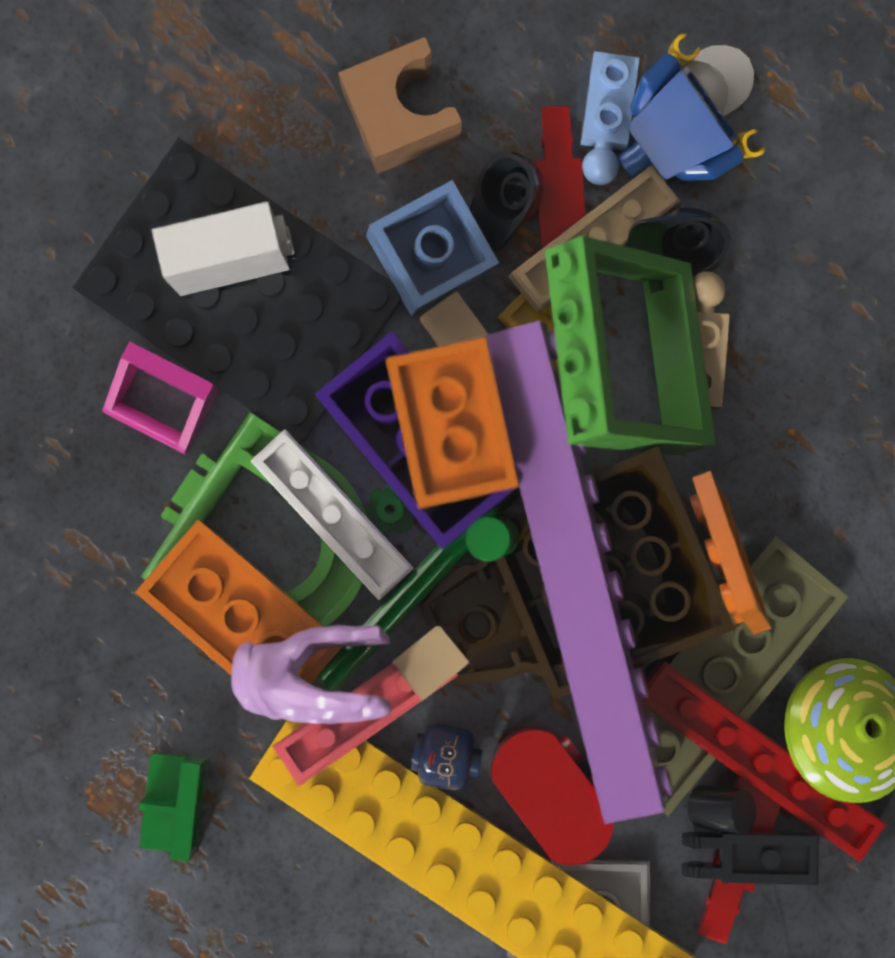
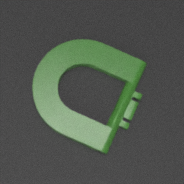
M249 412L217 462L205 454L200 455L196 464L207 470V475L204 477L191 469L171 501L183 508L182 513L179 514L167 506L161 514V517L172 523L174 527L141 575L144 580L148 578L198 519H201L203 522L206 521L241 466L271 484L250 461L281 433L280 431ZM302 446L368 518L359 495L349 481L332 465ZM321 538V553L314 571L302 584L286 591V593L327 627L350 607L359 594L363 583Z

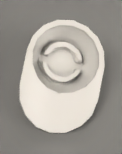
M727 45L710 46L700 50L699 55L688 65L724 117L738 109L748 99L754 84V69L749 57L740 49Z

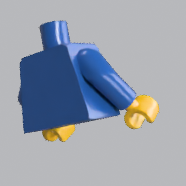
M685 33L677 36L670 45L668 54L662 55L641 77L630 108L634 119L627 127L637 142L619 154L621 164L632 177H636L653 164L664 179L676 176L682 181L714 180L741 164L743 159L755 158L765 152V146L758 147L752 151L747 148L748 137L757 133L758 130L752 129L736 134L688 65L699 55L700 47L691 55L682 54L678 45L687 36Z

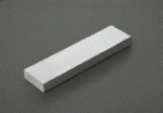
M286 429L250 461L378 600L382 599L414 569Z

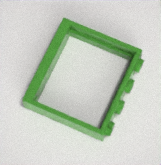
M583 235L545 250L568 445L645 452L660 446L662 453L669 455H681L716 446L691 263ZM597 272L644 284L662 425L615 420ZM660 281H663V290H661ZM578 419L580 428L586 429L587 432L579 434Z

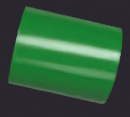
M493 514L478 519L469 527L466 533V544L469 551L475 558L482 561H494L510 554L516 548L519 541V530L516 523L503 514Z

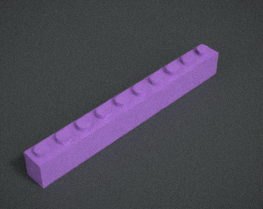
M536 321L482 336V338L486 337L511 454L604 823L663 813L667 804V796L673 795L672 781L667 765L659 766L654 747L661 746L659 729L654 716L646 717L642 698L648 697L649 694L643 669H634L630 650L636 648L635 635L630 620H622L617 602L624 600L622 583L617 570L609 571L605 555L606 552L612 551L609 532L605 522L597 523L593 504L600 502L597 485L593 474L585 475L581 456L587 455V446L568 445L560 373L556 362L558 356L555 331H549L546 323ZM578 426V427H579V434H580V433H583V431H582V429L580 428V426Z

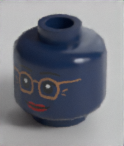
M432 724L428 727L425 734H417L411 771L418 772L419 781L423 785L461 791L467 785L468 777L478 778L483 750L474 748V736L471 731Z

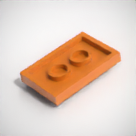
M486 337L386 358L418 509L518 488Z
M711 471L692 477L697 494L689 496L690 502L699 524L703 523L708 537L712 536V538L704 540L713 567H717L721 578L727 580V583L721 584L719 587L728 612L733 613L737 624L744 622L753 635L772 629L725 494Z

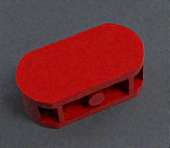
M524 726L517 728L505 735L493 752L491 759L493 783L552 861L565 865H577L594 859L608 845L613 833L614 822L604 823L593 776L591 775L587 778L576 764L583 756L566 734L558 740L554 733L545 727Z

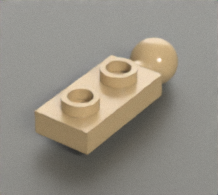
M706 271L693 277L710 407L721 408L723 404L730 314L714 313L715 306L725 296V284L719 275Z

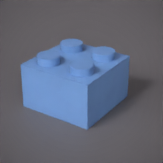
M453 180L370 224L366 234L369 243L402 297V301L411 317L450 296L455 291H459L490 274L499 264Z

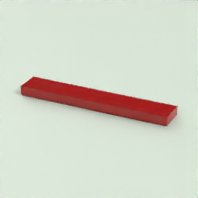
M662 659L657 662L646 678L649 696L642 698L645 708L855 860L861 862L887 823L859 803L837 801L819 793L800 775L787 750Z

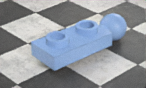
M594 51L580 145L594 147L585 156L582 170L586 179L595 185L610 183L619 172V161L615 153L612 152V149L624 151L628 145L630 131L627 126L632 118L630 106L635 95L640 59L638 57Z

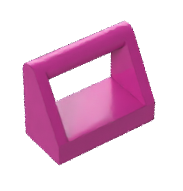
M129 341L118 364L102 412L183 454H187L221 390L207 380ZM139 369L196 398L183 432L122 402Z

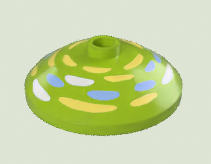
M853 658L827 661L811 669L795 686L785 713V739L795 767L809 785L831 799L849 803H863L884 797L895 789V679L879 666L868 661ZM867 721H869L871 724V736H869L865 730V725Z

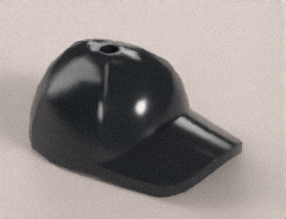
M512 151L499 152L489 159L479 176L469 208L493 252L501 251L520 225L531 220L540 205L544 189L542 174L534 162Z
M690 207L676 209L669 213L668 216L639 220L630 227L628 232V245L630 248L691 263L692 275L715 270L725 260L729 240H731L727 226L717 216L710 212Z

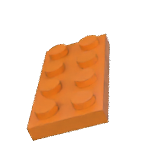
M198 519L135 591L138 596L231 676L235 652L243 643L252 642L255 645L280 643L298 632L306 631L310 628L325 627L201 519ZM327 647L318 651L301 667L298 676L310 684L341 647Z

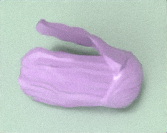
M334 625L310 628L309 630L298 632L280 643L255 645L252 642H245L237 648L233 658L231 677L233 693L245 710L267 716L270 719L278 720L283 718L292 722L334 724L360 722L384 717L391 712V703L385 698L325 691L314 687L298 675L301 667L322 649L327 647L390 645V637L379 626L351 627Z

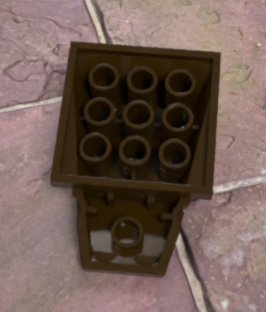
M660 446L593 473L600 500L599 503L593 504L597 523L605 522L612 546V551L605 553L609 571L617 570L624 593V600L617 601L622 620H630L635 635L636 648L630 650L634 669L736 630L737 626L731 613L726 608L717 579ZM522 503L498 513L511 518L516 523L519 530V541L516 548L510 554L494 561H482L476 558L471 563L458 568L440 581L419 603L429 630L431 631L436 626L441 627L469 661L464 668L457 672L458 676L451 681L452 686L501 681L513 678L515 675L535 672L537 676L544 675L553 699L556 700L572 694L525 506Z

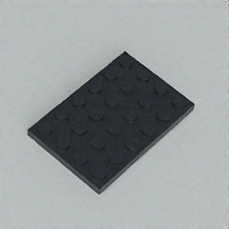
M179 137L72 286L75 291L205 380L214 384L280 431L286 429L301 445L304 444L327 411L315 394L369 350L402 302V297L392 281ZM265 202L269 203L275 216L283 215L285 224L289 228L295 254L287 256L290 270L180 296L163 278L152 229Z

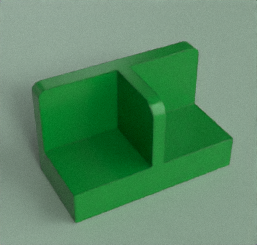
M154 753L150 756L146 795L139 802L138 810L143 811L140 847L142 849L170 852V860L189 862L195 856L198 848L208 758Z

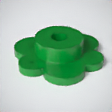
M389 485L383 491L375 489L370 493L369 500L371 504L365 510L368 519L375 526H378V530L384 536L391 535L394 530L404 533L413 527L414 518L411 511ZM390 505L395 508L392 514L386 512V508Z

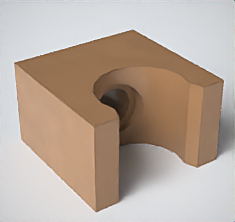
M425 37L338 72L342 93L377 174L461 140L462 121L456 107H446L437 114L423 116L413 114L404 108L399 101V95L406 85L414 80L426 78L432 72V52Z

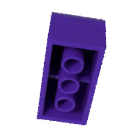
M392 331L315 395L444 551L466 533L472 524L488 515L517 491L518 488L418 509L386 358L405 355L410 352Z

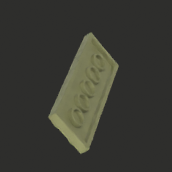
M772 536L750 562L772 629L753 635L744 622L737 624L733 613H731L737 626L736 630L677 652L667 662L746 721L849 598V596L777 536ZM644 707L646 717L654 716L659 729L661 746L654 747L659 766L667 765L672 781L673 795L667 796V804L663 812L669 816L716 758Z

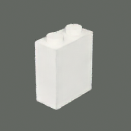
M268 202L152 229L163 278L180 296L288 271L290 268L287 256L295 254L290 231L285 224L283 215L275 216Z

